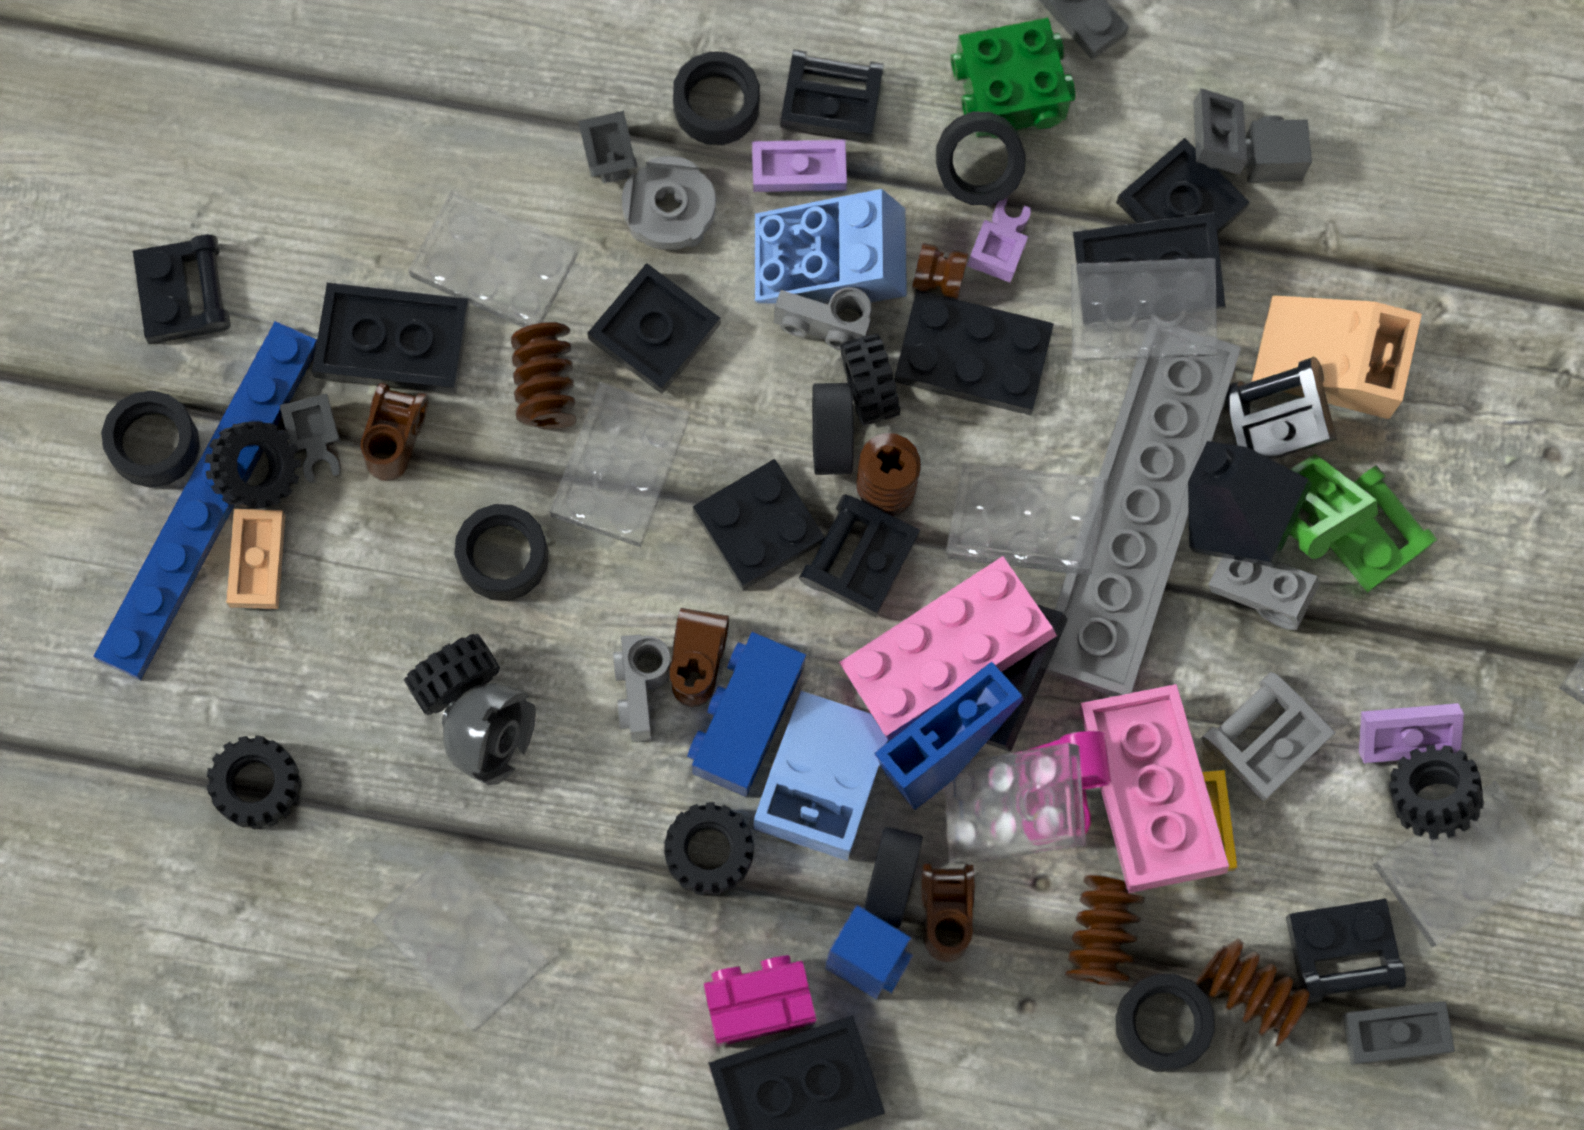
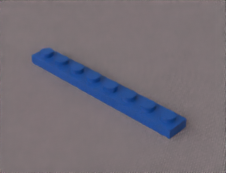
M274 321L93 656L97 661L140 681L142 680L235 506L221 500L223 496L215 494L211 488L214 485L213 479H207L205 471L210 470V463H205L206 454H212L213 451L209 445L213 439L220 437L219 432L225 428L232 427L234 424L262 422L277 426L282 418L280 405L290 403L315 356L317 339ZM254 444L244 447L237 459V471L245 483L249 480L264 452L259 446Z

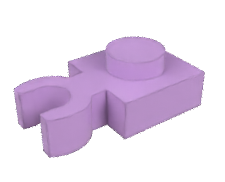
M1007 199L997 202L992 215V222L984 220L967 266L1010 283L1028 236L1021 234V232L1026 227L1031 210L1025 206L1019 217H1009L1004 211L1007 204Z

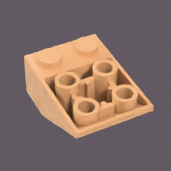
M1273 295L1251 382L1298 367L1299 361L1316 357L1323 369V386L1328 404L1390 419L1403 401L1422 314L1372 301ZM1302 385L1283 391L1305 397Z

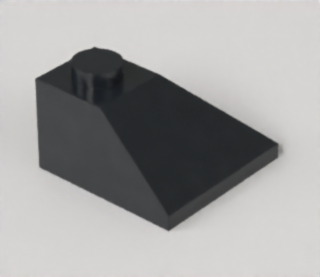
M1207 441L1188 480L1190 549L1197 553L1275 567L1312 483L1308 478L1248 447Z

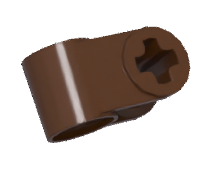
M380 383L377 386L360 445L367 469L373 477L381 481H391L398 479L405 473L417 436L421 432L426 418L429 401L427 394L419 393L417 396L393 391L385 383ZM392 446L397 449L390 458L383 460L373 457L374 453L381 447Z
M680 608L674 635L670 681L672 683V692L681 704L688 707H698L706 704L712 698L720 660L723 658L729 615ZM691 672L700 674V679L695 681L694 687L685 686V680L690 678Z
M923 864L921 894L922 908H924L925 947L929 954L938 961L946 963L956 961L964 955L972 940L975 895L974 865L965 864L963 869H933L931 864ZM941 925L954 926L960 932L962 941L954 947L943 946L936 939L935 930Z

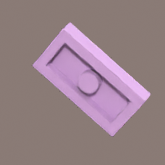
M845 140L752 141L753 192L846 190Z
M1458 703L1361 711L1359 754L1363 763L1397 761L1403 756L1410 759V751L1418 748L1421 753L1426 752L1427 745H1435L1436 750H1442L1443 745L1452 746L1453 753L1456 754L1461 750L1464 713Z

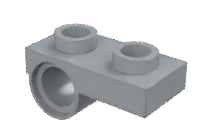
M846 287L836 291L828 305L780 290L774 308V323L780 325L783 331L797 337H806L809 334L825 339L826 344L841 351L840 343L869 335L871 302L862 290L854 287ZM844 309H853L860 314L861 318L855 322H845L837 316V313Z
M1222 557L1208 585L1212 593L1257 609L1258 613L1270 623L1287 630H1297L1320 583L1318 576L1278 561L1275 567Z
M641 634L621 636L622 651L613 652L616 681H625L627 699L618 700L620 729L630 728L632 742L651 741L647 690L658 689L668 681L671 666L670 652L662 640L653 636L641 637ZM648 653L655 654L663 662L657 671L643 673L635 666L640 656Z

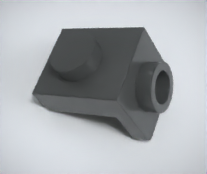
M624 111L579 120L578 124L590 176L601 175L602 184L629 178L628 169L637 167V162L634 157Z

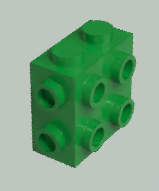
M1049 17L959 35L956 53L950 55V63L954 80H962L966 95L961 96L963 115L970 112H991L1005 118L1016 130L1033 126L1037 129H1048L1058 125L1062 120H1066L1070 103L1076 99V92L1071 74L1064 75L1060 61L1064 60L1062 38L1060 33H1053ZM976 132L977 138L988 135L992 138H998L988 132Z

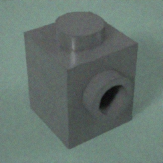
M1266 116L1257 121H1252L1246 134L1247 163L1245 166L1248 183L1303 181L1312 163L1308 119L1284 120L1281 116Z

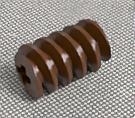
M558 322L532 324L514 332L511 337V345L515 349L512 355L513 366L517 368L513 373V380L518 386L514 391L515 401L519 404L515 414L516 419L524 425L543 429H558L573 426L577 422L575 415L562 413V410L575 405L574 397L561 395V392L574 387L573 379L560 376V374L573 369L572 361L559 358V356L572 351L571 343L557 339L571 333L570 327Z
M883 433L872 437L864 445L860 454L856 486L861 501L893 517L903 513L912 504L921 471V457L916 446L907 438L896 433Z
M1085 875L1083 882L1094 890L1082 892L1079 901L1091 910L1077 913L1075 920L1086 929L1075 931L1072 934V941L1083 949L1070 951L1068 954L1070 963L1080 969L1066 971L1065 976L1077 981L1106 986L1129 982L1130 976L1119 971L1117 964L1133 962V956L1120 948L1121 944L1137 942V937L1124 930L1125 924L1140 923L1141 917L1129 911L1128 907L1132 904L1144 903L1145 898L1136 892L1128 893L1125 881L1102 875Z
M1238 938L1226 946L1223 945L1200 973L1195 983L1199 985L1211 978L1213 983L1209 995L1212 998H1215L1224 991H1228L1230 994L1225 1008L1229 1011L1242 1003L1245 1004L1246 1008L1242 1021L1248 1023L1257 1016L1262 1017L1258 1032L1260 1035L1263 1036L1275 1028L1279 1030L1275 1046L1278 1047L1288 1037L1303 1016L1310 992L1303 988L1290 996L1293 979L1286 976L1273 983L1277 967L1270 963L1257 971L1260 954L1253 951L1240 958L1244 942Z

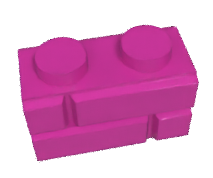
M783 955L761 961L762 970L742 974L741 966L712 972L713 981L703 983L716 1046H725L815 1025L816 1016L803 961L791 963L790 955Z

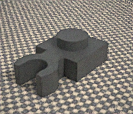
M326 393L280 405L286 432L291 436L289 443H295L298 452L305 450L307 452V457L303 463V473L309 483L316 482L314 466L320 461H326L330 464L334 477L341 476L340 462L328 451L327 447L329 444L341 442L329 395Z

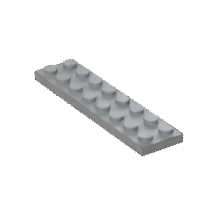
M1151 317L1055 610L1064 613L1068 621L1045 674L1111 696L1132 693L1189 514L1188 480L1206 442H1212L1241 351L1240 346Z

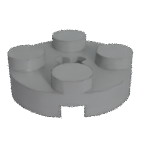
M676 156L654 158L646 162V167L640 169L636 174L633 172L624 185L622 193L624 219L630 228L633 238L650 247L661 250L693 247L703 240L704 234L713 223L716 211L714 187L711 181L707 180L706 176L699 171V167L687 159ZM666 194L675 195V202L682 203L680 208L674 209L673 212H663V208L656 206V202L664 201Z

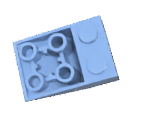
M883 189L755 213V301L757 303H776L780 290L824 304H829L832 295L846 287L862 290L869 297L870 302L907 296L905 208Z
M800 691L754 818V830L848 861L880 765L874 753L888 741L872 714Z

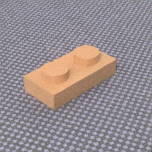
M234 509L226 601L230 608L279 609L286 518L283 510Z

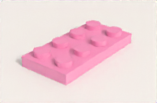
M1002 556L839 663L884 735L890 741L991 661L1002 672L1057 635L1004 556Z
M1177 684L1081 703L1080 714L1085 731H1101L1105 733L1111 783L1100 787L1128 893L1226 874L1229 868Z

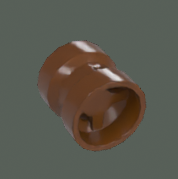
M923 243L912 289L926 292L939 286L943 296L958 300L969 254L953 251L949 254V257H944L945 253L940 252L937 246Z

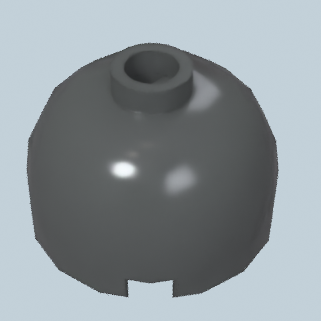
M489 683L475 685L461 694L456 701L451 702L444 711L442 726L446 755L452 764L469 777L488 786L499 784L509 777L515 768L507 764L516 747L524 755L535 728V705L526 701V698L530 696L508 685Z

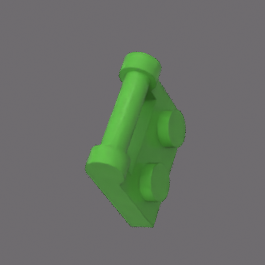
M1317 454L1290 468V470L1308 478L1312 483L1302 509L1318 520L1319 523L1310 527L1297 517L1289 534L1299 542L1300 550L1310 558L1317 559L1322 557L1329 550L1332 542L1378 515L1377 500Z
M1377 465L1365 472L1354 483L1377 500L1378 506L1409 543L1399 549L1373 517L1330 545L1331 549L1367 593L1438 540L1429 528L1425 531L1390 490L1383 481L1386 476ZM1311 515L1307 518L1313 526L1319 523Z

